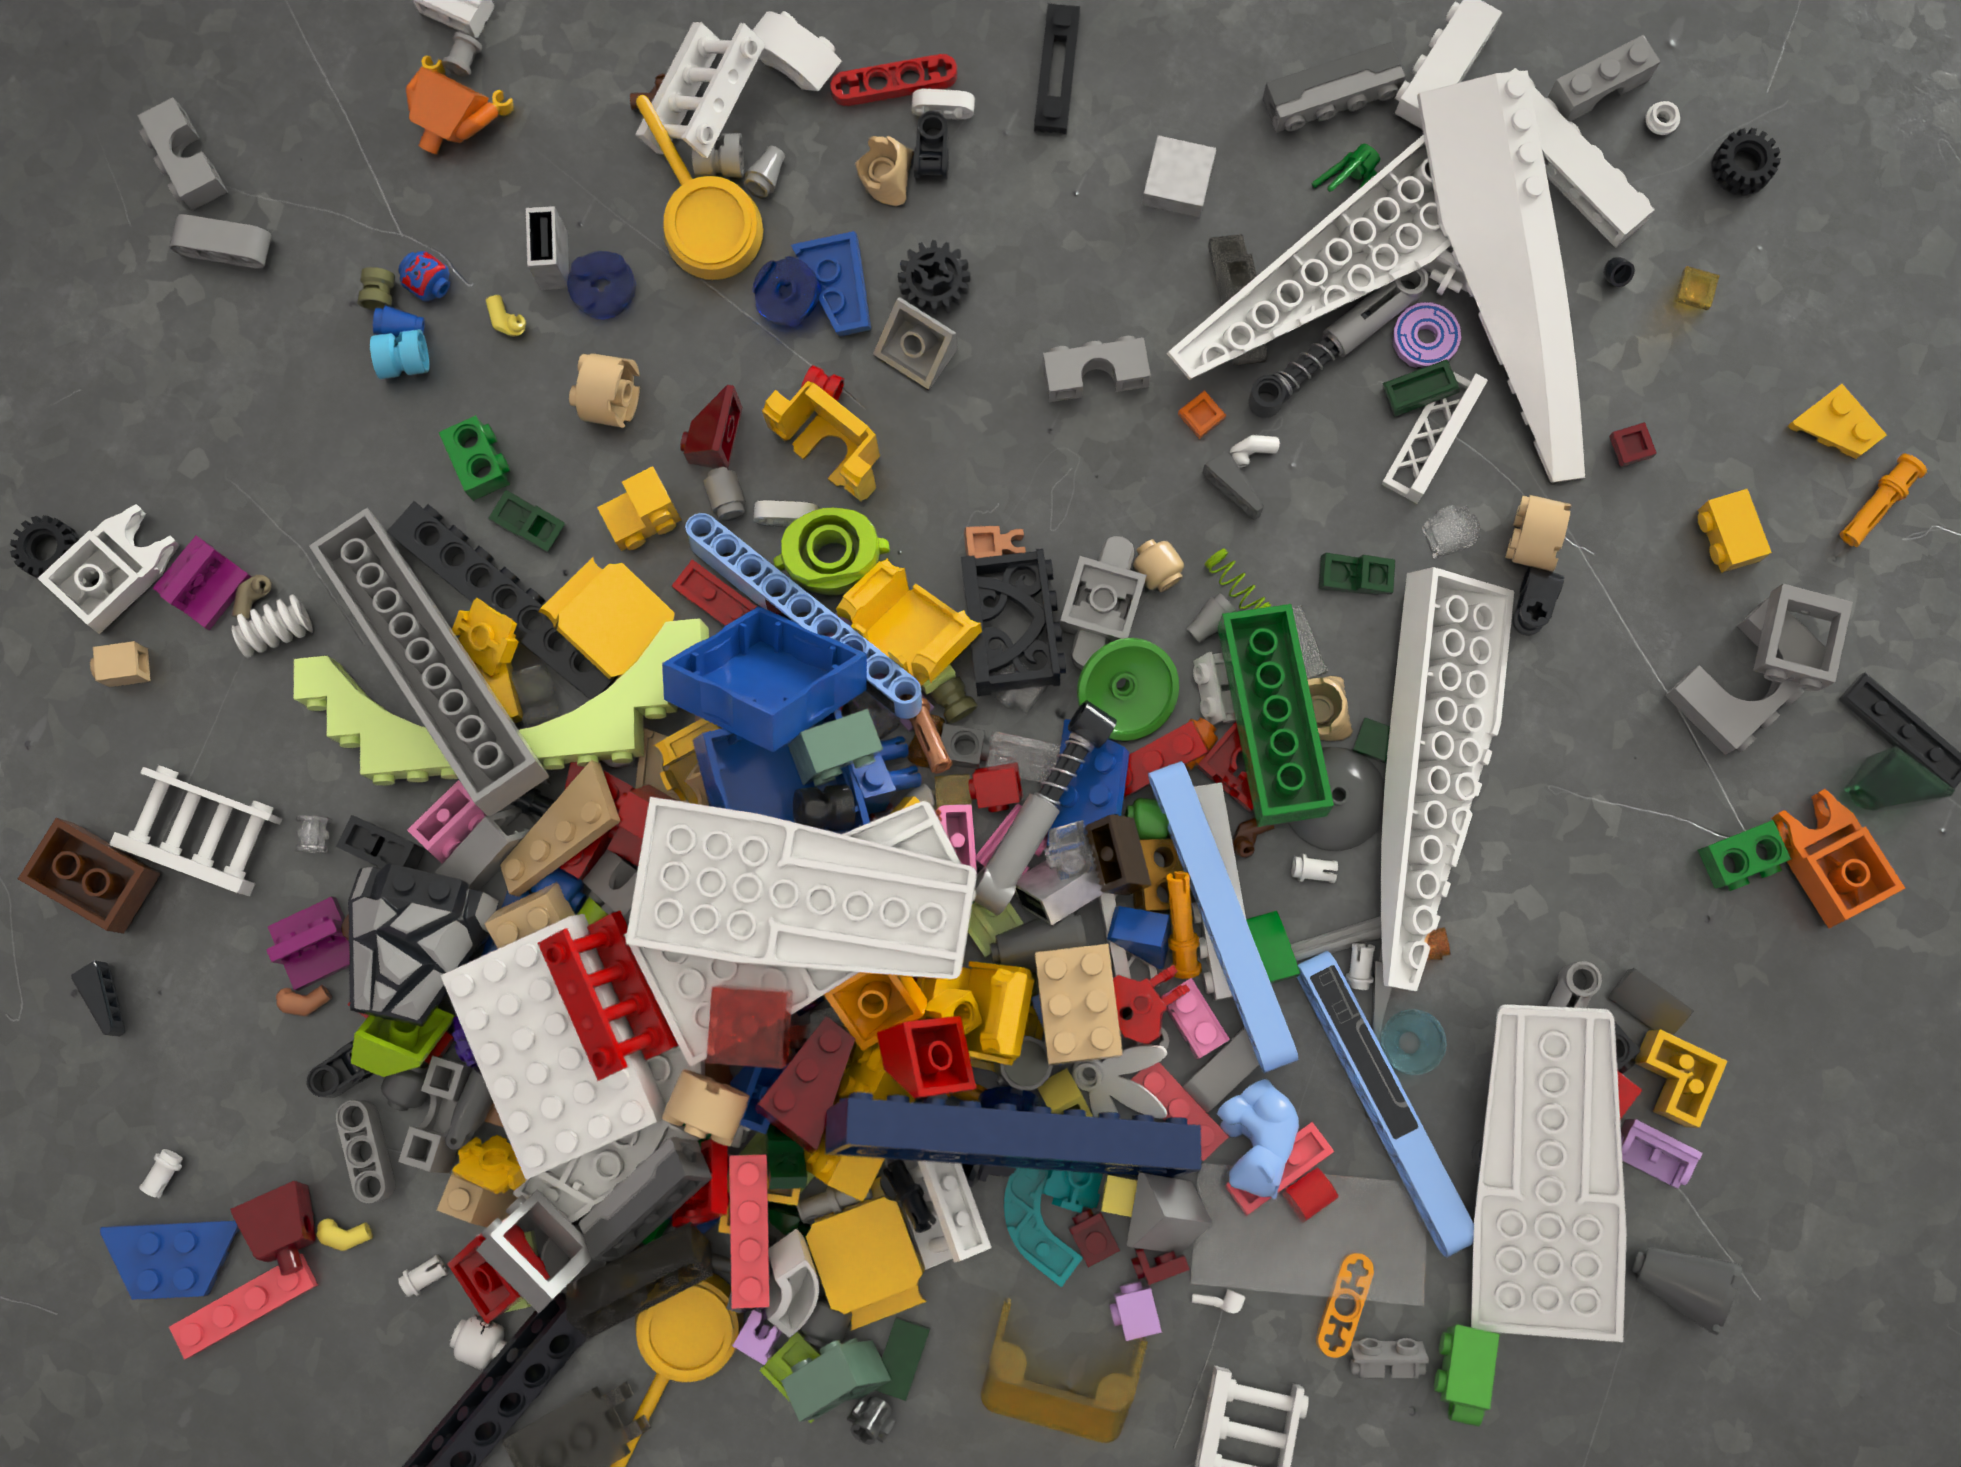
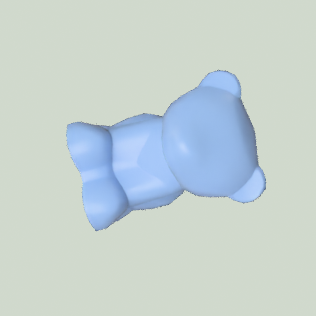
M1263 1079L1247 1087L1241 1095L1226 1101L1218 1109L1217 1115L1223 1120L1220 1127L1230 1137L1244 1135L1251 1140L1253 1146L1229 1171L1231 1187L1260 1197L1276 1199L1285 1164L1293 1150L1296 1134L1299 1129V1118L1290 1100L1279 1092L1268 1079Z

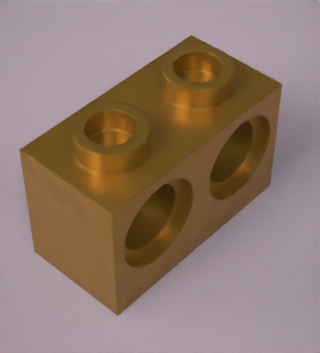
M1172 839L1140 840L1152 885L1133 893L1134 909L1170 914L1167 875L1169 873L1173 874L1174 879L1173 872L1183 871ZM1155 851L1164 857L1165 864L1163 868L1159 867L1154 861ZM1158 886L1164 888L1168 894L1166 903L1162 902L1157 896Z

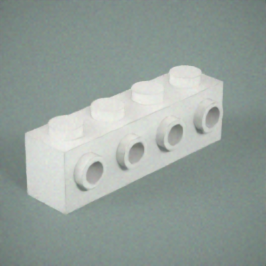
M1463 0L1461 4L1455 2L1445 18L1449 22L1444 30L1438 28L1428 45L1432 50L1428 56L1422 54L1412 70V73L1415 74L1411 83L1405 80L1395 97L1399 101L1395 114L1423 129L1417 95L1424 91L1462 82L1496 28L1502 12L1482 0Z

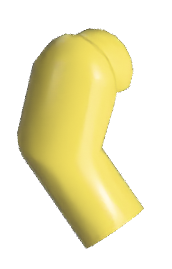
M493 295L485 300L490 320L495 330L512 337L519 336L524 332L526 326L525 318L520 314L515 316L514 314L506 313L501 296Z
M330 1218L323 1219L317 1225L318 1232L316 1236L319 1242L340 1251H346L373 1238L371 1228L366 1222L347 1231L339 1228L337 1223Z

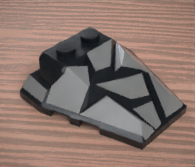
M386 864L382 869L377 867L359 869L348 900L350 1010L423 1027L447 994L441 975L469 963V958L480 944H484L490 935L484 923L497 911L499 901L482 891L469 889V884L461 879L395 864Z

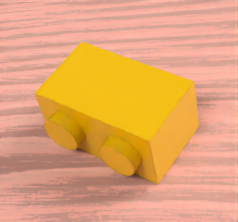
M1748 489L1708 500L1698 509L1699 527L1702 532L1707 534L1710 542L1709 551L1714 564L1719 566L1721 573L1760 562L1772 553Z

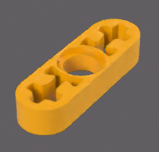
M1349 1253L1341 1259L1316 1334V1344L1319 1350L1332 1358L1342 1357L1349 1351L1374 1275V1267L1371 1260L1363 1254ZM1357 1259L1361 1260V1267L1366 1269L1364 1276L1358 1275L1353 1285L1361 1287L1359 1294L1349 1288H1340L1342 1280L1348 1284L1350 1283L1352 1273L1347 1270V1266L1349 1263L1355 1264ZM1349 1294L1355 1302L1354 1310L1349 1315H1340L1335 1309V1301L1338 1296ZM1332 1315L1342 1322H1350L1348 1329L1340 1325L1338 1337L1343 1340L1342 1345H1335L1333 1350H1328L1329 1343L1324 1340L1326 1334L1332 1335L1336 1327L1335 1323L1329 1322L1330 1316Z

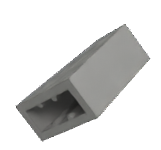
M518 807L498 812L490 818L485 816L435 873L461 879L469 884V889L478 891L501 871L500 864L537 822L531 815L528 816L522 813V809Z

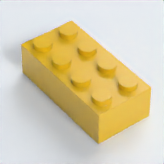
M876 1043L864 1051L859 1046L856 1047L853 1054V1062L848 1072L842 1076L832 1106L839 1103V1099L850 1098V1093L855 1092L873 1094V1100L886 1101L887 1096L902 1095L908 1096L909 1102L913 1103L915 1098L884 1070L879 1043ZM825 1126L817 1151L811 1155L804 1149L806 1169L826 1185L863 1202L885 1159L825 1155Z

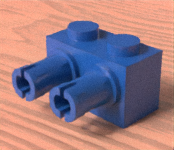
M903 736L880 741L883 750L874 756L876 762L859 769H855L854 764H852L853 773L862 791L868 814L886 810L895 792L921 786L922 779L920 773L913 774L918 771L916 765L889 772L884 763L885 761L906 758L908 756L907 743L900 744L905 742Z

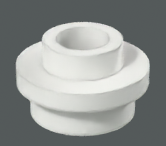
M1663 101L1649 108L1645 120L1647 127L1653 133L1667 135L1672 133L1679 125L1680 114L1676 105ZM1657 117L1665 118L1667 123L1659 121Z

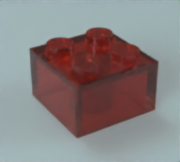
M720 984L713 986L711 990L706 1063L783 1068L788 1064L793 990Z

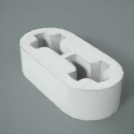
M919 89L913 92L911 111L920 117L927 111H937L944 115L945 119H969L974 115L975 97L966 91Z
M757 501L754 505L753 521L763 525L789 526L799 517L818 510L819 506L807 502Z

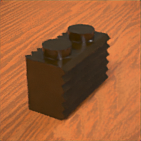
M1112 814L1086 825L1084 830L1088 831L1086 836L1090 838L1088 843L1091 844L1090 850L1093 851L1091 857L1095 858L1093 864L1097 865L1095 870L1099 872L1097 877L1100 879L1098 884L1102 886L1100 891L1110 894L1130 895L1152 885L1134 817H1122Z

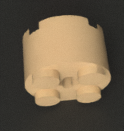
M582 354L578 361L579 374L577 384L572 386L569 393L570 405L576 406L578 416L582 421L624 428L625 424L623 422H630L632 420L639 400L640 387L634 386V376H639L636 362L630 359L599 354Z
M1529 495V497L1522 496L1513 526L1520 528H1514L1505 558L1512 559L1513 563L1554 572L1558 562V558L1555 557L1557 551L1559 552L1560 548L1562 549L1571 511L1569 510L1571 504Z
M683 1069L661 1118L677 1126H682L685 1123L684 1131L693 1136L705 1139L706 1134L710 1133V1139L723 1145L731 1146L750 1096L725 1083L723 1085L713 1081V1078Z

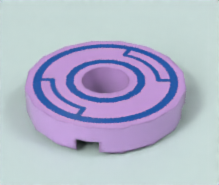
M1432 302L1417 303L1408 307L1398 317L1393 330V347L1399 358L1414 368H1424L1446 359L1449 362L1456 354L1461 341L1460 325L1454 314L1444 306ZM1422 329L1430 330L1435 336V341L1429 344L1423 343L1418 338V331Z

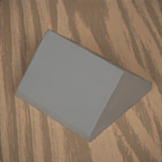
M899 297L894 304L873 355L923 387L930 389L957 351L956 332Z
M1139 1172L1127 1246L1162 1252L1174 1251L1177 1254H1181L1213 1224L1193 1182Z

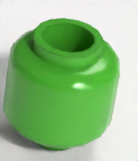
M1137 798L1132 805H1127L1125 816L1134 817L1140 840L1166 839L1167 835H1170L1167 828L1169 825L1166 814H1162L1156 799Z

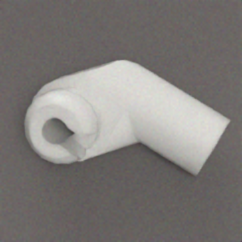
M1250 435L1232 446L1230 454L1238 467L1243 468L1250 463L1249 455L1255 452L1276 454L1279 450V439L1272 436Z

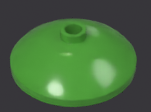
M1139 638L1115 640L1097 650L1084 665L1077 685L1079 707L1084 701L1088 700L1117 719L1115 728L1109 738L1121 741L1143 738L1160 728L1173 712L1179 695V677L1171 658L1159 646ZM1125 678V685L1121 688H1117V682L1120 679Z

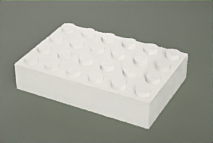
M585 914L569 916L441 975L526 1180L662 1120L661 1117L666 1108L651 1069L641 1050L624 1057L628 1065L627 1068L600 1081L597 1080L538 946V942L565 928H568L572 940L590 935L587 929L589 924ZM596 948L579 954L587 974L604 969ZM611 982L594 988L603 1009L619 1003ZM626 1016L609 1022L618 1043L635 1037Z

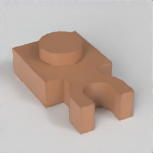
M999 526L965 527L966 556L975 555V558L1000 556L1002 554L1025 553V547H1015L1011 543L1013 540L1022 541L1024 531L1023 529H1014L1006 534H1000Z

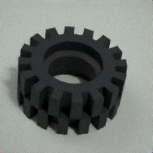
M1743 128L1739 129L1737 133H1731L1714 154V163L1712 164V171L1718 170L1714 175L1715 180L1718 181L1721 178L1724 180L1720 185L1723 189L1730 185L1732 188L1729 193L1736 194L1741 189V196L1748 195L1750 191L1754 194L1761 188L1763 189L1778 170L1777 167L1780 164L1781 158H1776L1780 154L1779 147L1772 149L1776 141L1773 138L1768 142L1764 139L1768 133L1762 131L1758 136L1756 135L1757 129L1751 128L1746 134V129ZM1745 152L1753 156L1758 164L1757 170L1748 172L1741 169L1734 160L1735 154Z
M43 515L42 519L38 516L31 517L32 524L26 520L22 522L21 525L25 529L23 531L16 529L13 534L19 538L18 540L11 539L10 545L16 548V550L10 551L11 557L17 559L14 563L24 572L37 579L80 539L79 535L75 534V530L70 526L46 515ZM46 537H54L57 541L55 553L47 560H39L36 556L37 545Z

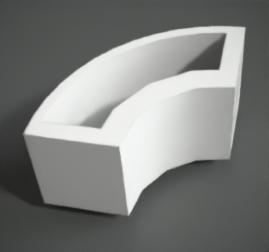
M767 11L752 30L765 43L759 59L765 65L784 73L802 90L819 91L842 62L834 53L835 47L829 40L822 36L817 38L810 31L799 25L787 12L783 11L781 14Z
M797 1229L768 1248L773 1272L769 1279V1307H765L767 1319L789 1338L807 1322L815 1309L819 1295V1283L810 1250L805 1238Z

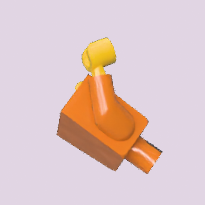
M424 56L422 58V66L406 86L408 110L410 111L409 120L425 128L418 146L436 155L443 139L461 143L486 127L498 115H509L513 111L512 98L505 103H499L504 99L503 91H494L492 95L493 103L488 102V97L445 76L446 71L442 65V60L439 59L433 66L431 56Z

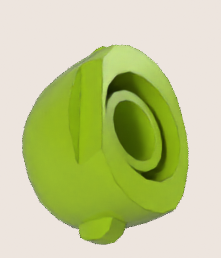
M821 508L799 517L785 529L781 540V554L776 556L773 562L777 569L780 571L786 570L796 584L810 592L823 595H840L847 593L878 563L879 555L889 553L890 548L888 540L878 538L874 526L865 515L844 508ZM830 543H839L846 548L844 556L839 561L833 563L822 562L816 557L818 551L824 545Z

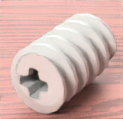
M294 594L289 596L290 606L288 607L281 599H278L276 601L277 611H273L268 604L263 605L264 616H260L255 609L250 610L251 621H247L242 614L237 615L238 625H232V634L238 648L245 657L253 656L254 649L259 653L266 651L267 644L272 648L279 646L280 639L285 643H289L293 639V634L298 638H302L306 634V629L313 633L310 617L304 605Z

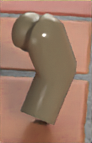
M255 575L238 586L232 617L237 618V615L242 614L249 620L252 603L267 595L271 590V581L268 577Z

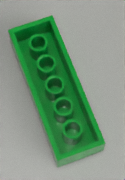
M1292 604L1222 614L1218 625V633L1257 827L1328 816L1334 803Z

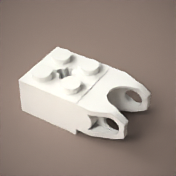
M137 504L118 515L104 520L92 532L89 530L38 577L49 590L99 634L163 575L170 558L180 546L171 536H168L150 546L136 547L134 545V536L146 515ZM97 578L99 581L93 586L91 583Z

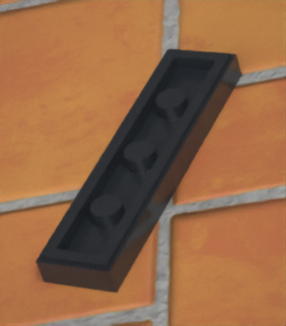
M1866 672L1860 674L1839 698L1844 705L1947 792L1953 791L1961 782V753Z

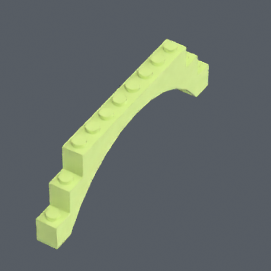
M700 618L665 622L638 661L607 690L570 713L535 727L519 729L544 769H563L565 767L564 764L570 762H577L578 766L585 767L591 760L599 763V760L612 759L613 763L633 762V757L644 756L643 715L648 719H662L666 717V713L677 712L676 705L664 700L662 663L697 642L708 639L709 628ZM329 656L294 659V700L307 706L308 710H327L328 738L340 743V746L344 748L360 747V775L372 780L375 785L383 786L395 784V779L407 778L409 782H426L429 780V776L441 775L443 779H459L426 727L418 726L400 718L376 703L363 691L340 663Z

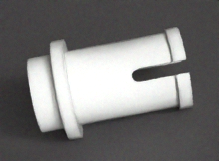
M1301 854L1300 857L1294 856L1291 875L1298 878L1299 882H1303L1304 879L1335 883L1337 874L1323 872V870L1338 871V862L1335 860L1307 858L1306 854Z
M1366 943L1352 944L1350 971L1345 975L1350 988L1367 990L1369 985L1374 982L1371 970L1375 946L1369 944L1366 947Z
M163 1149L160 1154H155L154 1160L156 1162L139 1187L145 1194L155 1198H161L174 1172L180 1171L182 1168L180 1164L182 1157L167 1149Z
M436 1254L433 1258L415 1269L403 1271V1276L398 1278V1281L408 1297L412 1295L419 1296L421 1294L420 1290L441 1277L448 1275L447 1268L442 1267L445 1264L440 1256Z

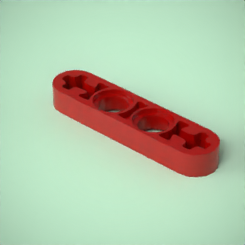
M937 54L837 73L832 78L831 93L837 104L853 106L913 95V92L919 89H946L956 82L957 64L951 56ZM944 66L947 76L941 77L938 67ZM928 68L929 80H925L924 69ZM906 71H915L920 77L917 82L907 84L902 81L901 76ZM876 76H881L887 80V84L883 89L875 90L869 86L870 80ZM859 80H863L865 92L860 91ZM843 84H848L850 88L849 94H843Z

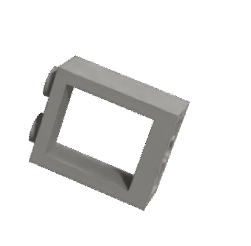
M1782 584L1771 591L1753 671L1763 673L1764 678L1770 681L1785 682L1789 680L1797 682L1800 688L1808 691H1821V689L1835 683L1853 602L1787 584ZM1786 610L1831 622L1821 670L1776 658Z
M536 1190L527 1200L522 1195L515 1200L506 1210L510 1216L504 1222L496 1218L481 1233L486 1239L476 1250L540 1313L592 1258L584 1236ZM526 1214L571 1259L549 1282L503 1237Z

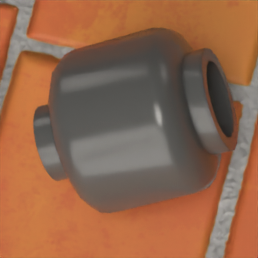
M424 1061L420 1067L384 1078L381 1091L388 1099L390 1107L399 1111H407L408 1108H418L424 1104L429 1094L421 1091L429 1068L427 1062Z
M824 1293L823 1297L818 1296L813 1313L800 1328L805 1334L804 1340L820 1347H824L836 1340H840L842 1343L852 1318V1312L843 1314L840 1311L832 1310L826 1294Z

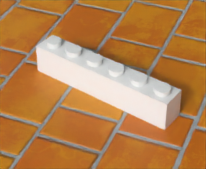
M1514 68L1511 72H1516L1518 70ZM1529 78L1547 178L1617 248L1645 224L1654 209L1650 205L1648 198L1644 194L1637 192L1627 182L1626 176L1619 169H1614L1604 159L1601 150L1595 145H1591L1581 135L1579 128L1573 122L1567 121L1558 112L1555 103L1549 98H1545L1535 88L1533 81Z
M1222 782L1195 786L1194 789L1246 919ZM1194 902L1192 903L1194 924L1200 923L1202 937H1199L1200 945L1198 952L1200 959L1206 958L1208 972L1203 973L1206 994L1212 993L1213 1001L1233 998L1198 906Z

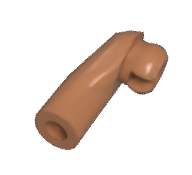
M320 985L306 996L296 994L291 988H283L276 995L277 1007L283 1013L298 1016H308L332 999L330 992L324 985Z

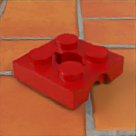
M1235 722L1197 765V768L1214 783L1222 782L1223 790L1248 812H1251L1253 803L1247 773L1242 771L1237 778L1233 775L1238 769L1236 756L1242 753L1237 723Z
M712 1139L701 1143L700 1152L704 1156L712 1179L672 1214V1227L689 1229L727 1215V1207L730 1201V1195L727 1190L729 1169L728 1146Z

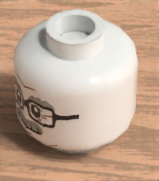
M473 1315L467 1321L462 1319L452 1335L450 1347L454 1348L456 1360L474 1368L485 1370L508 1342L503 1340V1326L493 1321L486 1324L481 1316Z

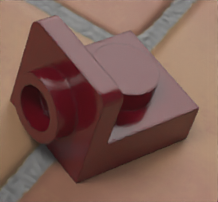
M1091 1208L1072 1217L1074 1224L1068 1228L1088 1267L1120 1251L1101 1211L1093 1214Z
M1135 1248L1137 1257L1131 1259L1138 1280L1145 1278L1148 1285L1190 1270L1185 1255L1176 1256L1174 1251L1155 1257L1156 1264L1149 1266L1143 1249Z

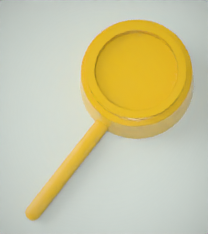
M645 95L638 96L636 104L681 184L669 199L664 212L663 234L669 254L683 270L702 279L720 280L740 273L754 260L762 243L763 223L758 207L742 188L730 180L717 176H703L693 179L651 102Z
M698 1268L674 1270L653 1282L642 1296L635 1317L636 1339L642 1357L656 1372V1375L610 1467H626L669 1380L695 1382L708 1378L718 1372L737 1350L733 1347V1344L744 1326V1314L726 1309L731 1294V1286L715 1273Z

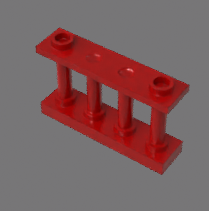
M621 910L611 913L587 926L590 935L572 940L568 928H565L538 942L541 953L598 1081L627 1068L628 1065L624 1057L641 1050L647 1061L678 1046L630 946L626 944L624 934L628 932V926ZM596 948L604 969L587 974L579 954ZM611 982L619 1003L603 1009L594 988ZM626 1016L635 1037L618 1043L609 1022Z

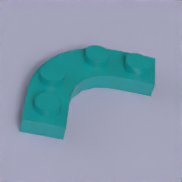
M1016 1168L1017 1170L1009 1176L1004 1195V1216L1009 1235L1018 1251L1027 1261L1062 1287L1083 1257L1055 1236L1044 1223L1040 1212L1041 1195L1049 1170Z

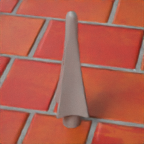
M1382 948L1380 949L1379 961L1372 962V977L1374 978L1372 1030L1378 1042L1386 1007L1392 991V987L1384 986Z

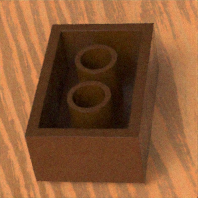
M55 818L18 877V880L104 930L124 934L161 873L126 852L110 846V843L79 825Z

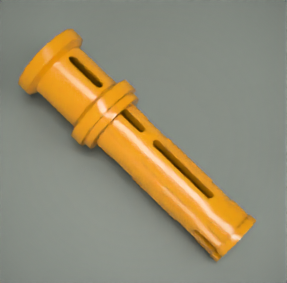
M1901 454L1898 457V464L1889 475H1884L1879 480V488L1876 493L1866 502L1844 530L1840 532V537L1845 543L1852 547H1859L1868 533L1878 524L1896 501H1901L1909 495L1908 489L1917 478H1922L1927 473L1926 466L1918 458L1910 454Z
M1185 871L1173 872L1174 879L1173 874L1169 873L1167 875L1172 934L1168 938V947L1172 950L1173 963L1170 966L1174 965L1178 971L1174 977L1190 979L1200 975L1202 972V965L1197 959V948L1200 945V940L1193 929L1190 874Z

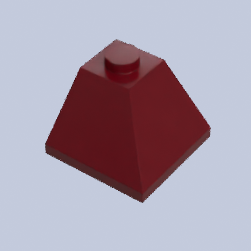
M727 384L691 421L689 432L684 431L680 450L684 452L683 454L689 464L714 469L719 467L729 468L743 408L733 385Z

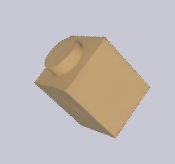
M135 641L93 647L94 658L90 661V669L95 681L108 687L150 682L148 648Z

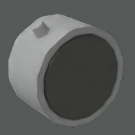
M1025 1035L1020 1057L1015 1060L1012 1066L994 1063L995 1073L999 1077L996 1080L998 1085L1005 1084L1008 1087L1022 1091L1034 1090L1042 1086L1049 1078L1053 1065L1048 1066L1045 1041L1042 1042L1037 1038Z

